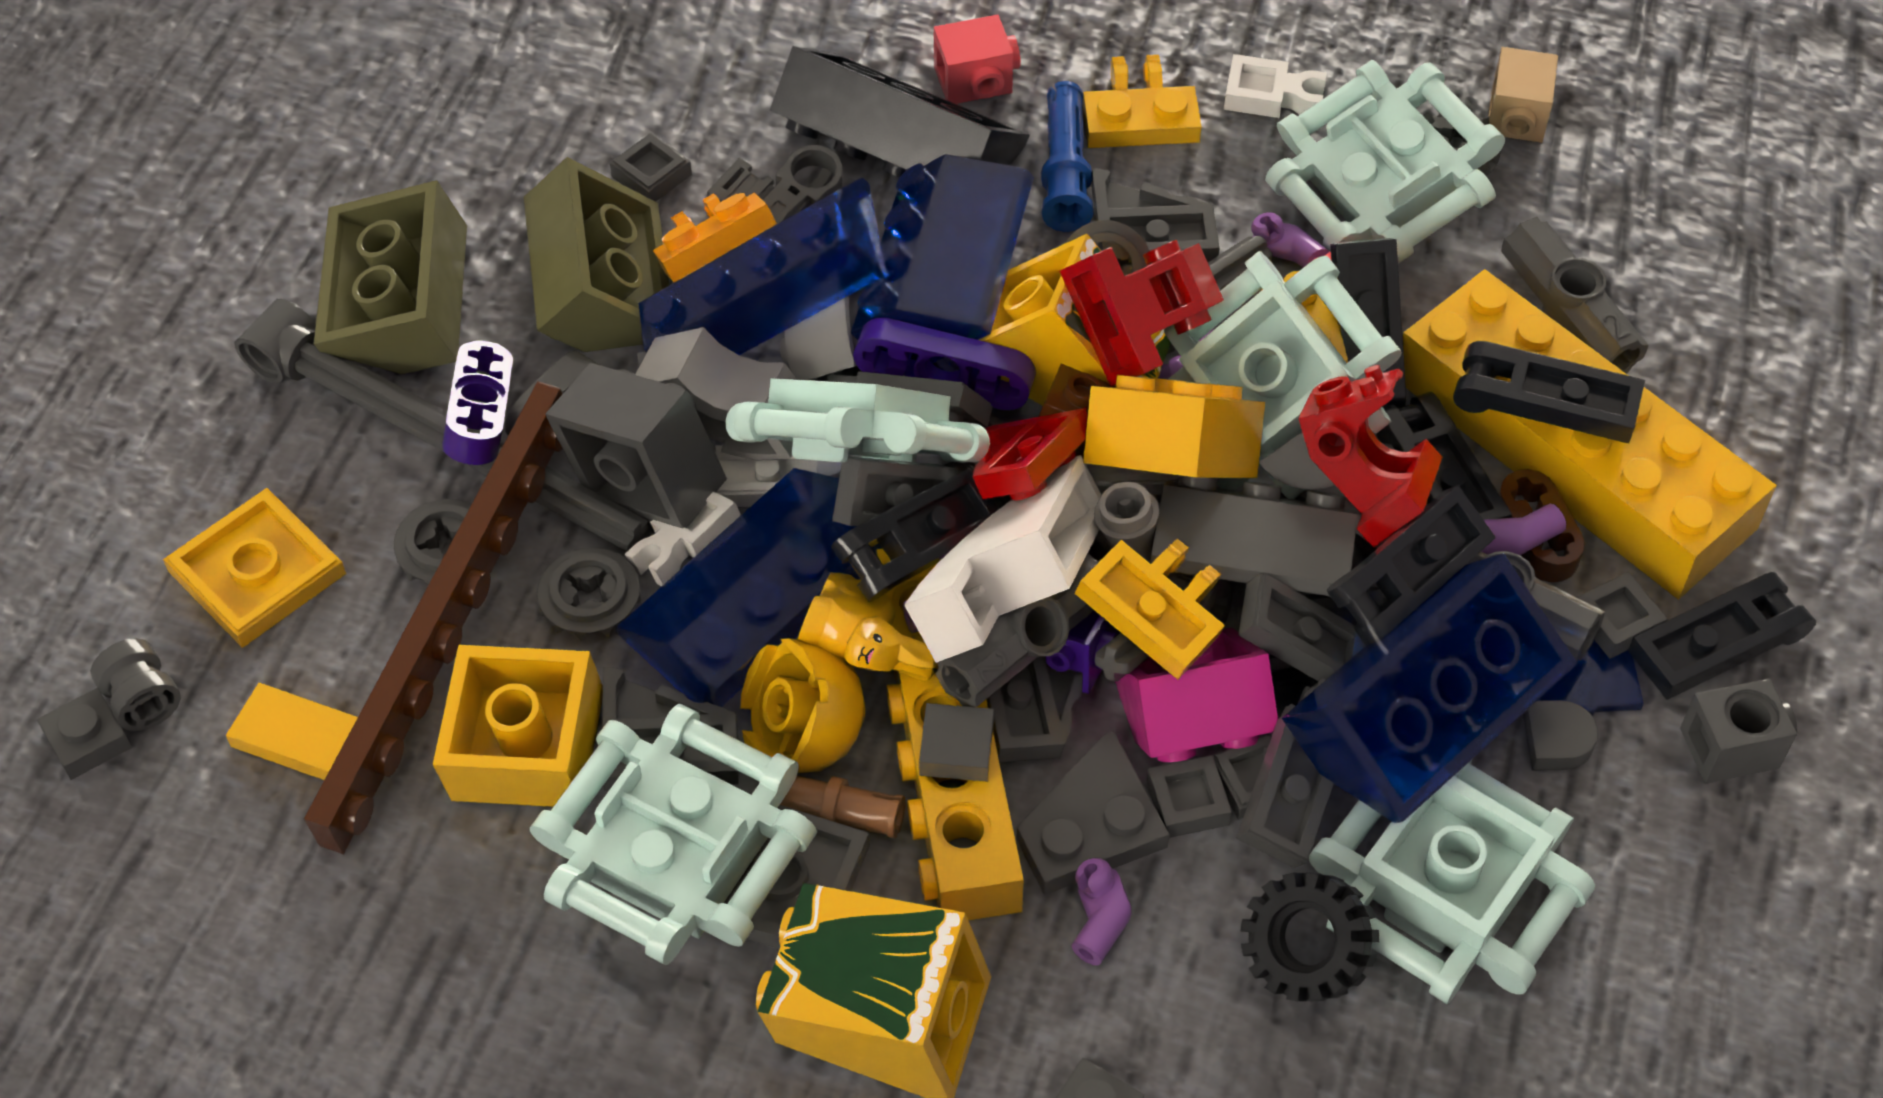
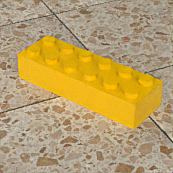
M1486 269L1403 332L1405 385L1409 391L1416 396L1433 392L1440 400L1455 426L1513 472L1530 469L1539 471L1549 477L1557 487L1576 521L1678 600L1758 530L1777 485L1645 387L1643 388L1636 424L1629 444L1491 409L1481 413H1470L1456 406L1453 401L1455 387L1458 379L1466 375L1462 368L1464 354L1467 346L1476 341L1492 342L1627 375ZM1500 376L1495 377V379L1507 382L1511 381V379Z

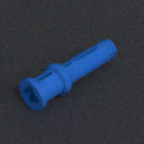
M1060 81L1055 83L1056 90L1050 87L1047 91L1049 158L1041 170L1042 186L1047 190V197L1043 200L1041 206L1043 221L1048 227L1056 231L1071 232L1090 223L1094 214L1092 200L1087 195V189L1092 182V168L1083 157L1082 89L1074 82Z

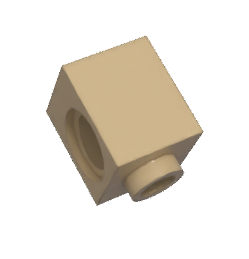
M1501 47L1492 85L1488 118L1489 124L1494 125L1504 137L1543 142L1553 104L1558 55Z

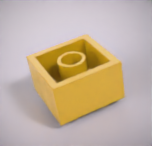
M1117 375L1116 387L1091 386L1083 463L1189 477L1257 478L1265 402L1243 400V387Z
M458 645L433 760V767L451 801L554 807L593 754L603 699V685L590 651Z

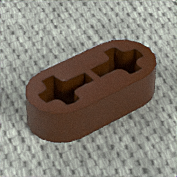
M1524 469L1508 474L1502 481L1499 495L1512 513L1511 518H1520L1532 513L1533 510L1528 502L1537 501L1536 510L1547 504H1554L1562 512L1566 521L1565 531L1547 541L1551 549L1542 551V543L1520 556L1529 561L1534 569L1535 577L1539 580L1552 583L1562 582L1572 577L1578 569L1585 542L1557 487L1549 477L1539 471ZM1517 495H1522L1525 500L1515 501ZM1564 550V555L1560 557L1554 552Z

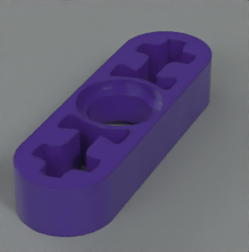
M876 318L868 321L861 331L853 352L854 361L862 372L963 382L990 402L993 408L1000 410H1014L1022 407L1029 398L1036 376V369L1031 359L1016 349L889 318ZM881 346L888 348V351H882ZM912 353L918 354L916 360L910 359ZM935 356L949 358L958 365L960 370L955 372L940 370L932 364L929 358ZM973 368L979 369L977 375L971 374ZM1001 376L1009 378V382L1001 380Z
M472 341L463 344L458 350L442 448L446 455L460 463L483 465L494 461L499 454L513 357L506 348L496 343ZM477 371L487 372L489 375L480 374ZM471 400L482 401V402H485V403L475 402V401H471ZM467 428L480 430V433L467 432Z

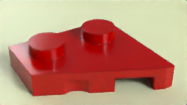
M1086 408L986 427L985 430L989 435L990 441L989 449L985 457L975 465L973 471V479L982 499L1009 495L1012 500L1017 501L1032 497L1041 492L1047 486L1046 479L1058 467L1072 461L1077 455L1075 450L1085 441L1088 419Z

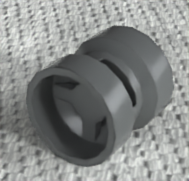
M126 639L109 646L94 660L90 670L92 679L100 693L111 698L110 708L121 727L129 731L146 730L162 723L178 708L181 700L180 691L173 679L167 673L160 671V658L152 645L144 639Z

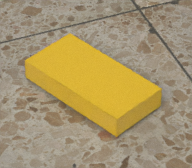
M258 683L228 730L226 737L232 748L325 780L358 717Z

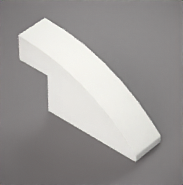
M1081 455L1076 456L1069 463L1058 467L1046 479L1047 486L1041 492L1023 500H1010L982 522L938 562L904 605L936 663L983 645L1000 615L1070 589L1099 531L1094 519V511L1100 500L1101 493L1086 464L1083 463Z

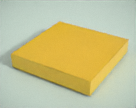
M268 488L262 490L163 559L168 572L242 648L346 575L343 562Z

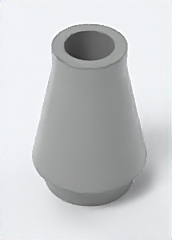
M1134 482L1114 484L1103 492L1095 507L1094 519L1096 525L1111 549L1122 540L1150 563L1159 517L1158 502L1140 484Z

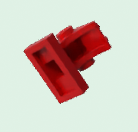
M1177 239L1142 254L1147 266L1126 276L1122 272L1112 247L1059 271L1110 387L1116 385L1117 375L1137 377L1164 365L1151 337L1152 334L1173 325L1177 335H1180L1212 320L1208 308L1224 301L1199 243L1184 250H1181Z
M1379 365L1366 368L1364 370L1366 378L1350 382L1348 377L1341 376L1320 383L1310 393L1298 418L1311 460L1362 514L1356 529L1373 547L1424 511L1443 458L1427 439L1410 451L1401 452L1388 448L1376 438L1369 427L1368 417L1393 399L1395 395L1393 389L1396 382L1403 375L1400 369L1382 373Z

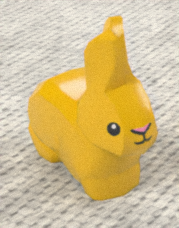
M830 573L820 596H815L810 604L797 640L818 646L835 656L844 658L847 663L860 669L872 671H891L893 669L919 680H930L934 674L932 668L937 667V663L924 642L901 635L892 627L896 611L890 598L884 594L878 599L868 602L857 586L861 580H857L849 574Z

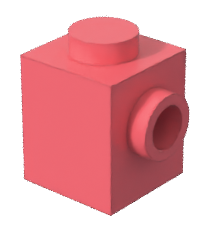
M999 15L934 26V68L946 100L958 104L1012 93L1013 69H1019L1021 65L1020 51L1015 36L1006 35Z

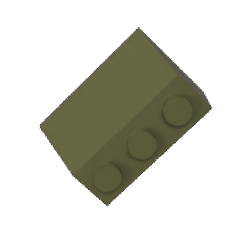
M566 157L524 196L537 331L583 352L652 344L656 337L675 334L676 329L669 278L653 252L654 249L664 244L662 241L663 235L658 203Z
M437 180L328 208L314 345L319 352L399 374L456 362L460 338L467 224Z

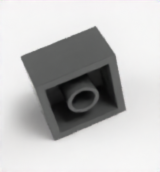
M590 363L545 414L580 484L646 520H656L682 529L684 527L687 528L707 504L706 499L712 492L716 493L727 480L715 453V445L707 436L695 409L696 403L686 389L675 383L665 384L636 376L628 370H615Z

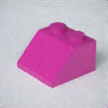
M1231 627L1223 629L1218 638L1178 680L1151 657L1147 658L1131 673L1126 674L1119 681H1115L1134 742L1150 758L1157 757V760L1160 762L1187 760L1197 754L1196 748L1221 744V747L1228 749L1245 748L1255 745L1260 735L1274 731L1278 720L1269 654L1238 635L1239 632Z

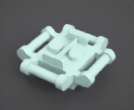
M1370 60L1356 70L1357 77L1299 116L1292 113L1277 123L1279 134L1287 146L1295 153L1296 157L1277 161L1267 172L1265 181L1277 195L1287 196L1323 236V246L1330 252V244L1393 238L1397 239L1399 264L1414 254L1413 247L1471 207L1482 208L1496 198L1491 182L1478 168L1490 161L1501 151L1505 144V137L1494 125H1484L1444 84V74L1433 63L1429 62L1420 65L1412 72L1407 82L1396 89L1381 66L1376 61ZM1428 100L1467 141V144L1455 150L1416 108ZM1326 125L1327 136L1316 142L1310 135ZM1310 180L1347 221L1341 222L1306 182Z
M1258 251L1245 262L1247 269L1220 291L1224 301L1208 308L1211 321L1180 335H1177L1173 325L1164 329L1167 338L1181 355L1179 361L1183 365L1169 379L1191 383L1243 387V400L1265 402L1259 462L1302 432L1298 418L1310 393L1317 385L1341 376L1348 377L1350 382L1366 378L1364 370L1373 365H1379L1383 372L1391 367L1402 354L1390 336L1382 337L1339 282L1337 277L1340 272L1328 256L1314 259L1285 282L1271 261L1261 251ZM1317 294L1360 349L1361 352L1348 363L1345 362L1301 304L1311 295ZM1248 301L1244 306L1237 310L1241 305ZM1231 315L1227 320L1220 324L1224 319ZM1214 329L1210 334L1203 338L1207 333ZM1382 407L1368 417L1369 427L1375 434L1391 423V419ZM1266 471L1275 485L1282 487L1281 492L1288 499H1295L1306 490L1286 485ZM1218 478L1217 485L1221 489L1236 490L1243 485V481H1248L1250 478Z
M770 378L768 403L751 401L738 403L731 407L726 417V430L733 440L748 443L762 442L766 439L793 442V457L802 460L843 463L847 461L848 455H856L862 458L916 462L917 453L940 455L946 462L972 463L983 459L990 445L989 435L981 425L949 421L951 396L879 384Z
M677 704L672 708L665 718L660 735L653 744L640 739L625 724L616 720H609L596 737L598 747L551 811H541L530 826V832L538 842L569 859L567 863L560 865L551 875L545 887L544 900L563 911H567L572 907L645 946V954L663 965H668L674 960L690 935L699 939L704 931L730 945L742 946L754 929L751 919L795 853L797 851H806L817 834L816 827L802 814L790 809H778V806L796 779L799 768L798 762L780 753L771 757L701 722L700 714L683 704ZM688 745L760 783L751 795L679 757ZM619 763L626 764L627 766L596 808L595 817L597 822L590 832L586 835L574 829V825ZM767 838H770V842L768 843L764 851L761 853V855L759 856V858L757 859V861L755 862V864L753 865L745 879L742 881V883L740 884V886L738 887V889L736 890L728 904H725L724 901L727 899V897L729 896V894L731 893V891L733 890L741 876L744 874V872L746 871V869L748 868V866L750 865V863L752 862L760 848L763 846ZM592 882V883L596 884L597 886H599V887H601V888H603V889H605V890H607V891L613 893L614 895H616V896H618V897H620V898H622V899L628 901L629 903H631V904H633V905H635V906H637V907H639V908L645 910L646 912H648V913H650V914H652V915H654V916L660 918L661 920H660V921L656 920L655 918H653V917H651V916H649V915H647V914H645V913L639 911L638 909H636V908H634V907H632V906H630V905H628V904L622 902L621 900H619V899H617V898H615V897H613V896L607 894L606 892H604V891H602V890H600V889H598V888H596V887L590 885L589 883Z
M1456 747L1450 750L1439 766L1434 764L1426 775L1400 759L1392 756L1382 757L1370 773L1372 783L1331 838H1322L1309 855V861L1317 872L1323 875L1336 876L1343 879L1351 887H1356L1364 895L1360 898L1363 905L1368 906L1374 900L1386 908L1384 918L1391 924L1436 952H1442L1446 946L1454 950L1445 962L1377 918L1370 919L1372 930H1379V942H1372V949L1431 986L1429 993L1445 1004L1451 1002L1475 964L1488 971L1495 983L1506 991L1514 994H1524L1536 977L1535 964L1574 907L1584 906L1595 890V883L1588 873L1554 853L1567 834L1574 818L1556 807L1551 812L1474 767L1471 765L1473 758ZM1394 798L1406 799L1407 802L1368 855L1364 858L1356 853L1355 850ZM1536 878L1546 884L1550 892L1517 941L1510 948L1495 939L1494 936L1533 879ZM1328 919L1326 928L1334 933L1333 926Z

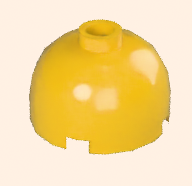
M780 639L782 641L780 645L767 644L759 650L747 671L741 692L740 709L751 710L753 731L742 730L743 740L745 744L771 757L780 753L798 762V773L822 771L846 756L860 733L866 711L860 679L853 666L847 663L844 658L835 656L818 646L807 644L797 639Z

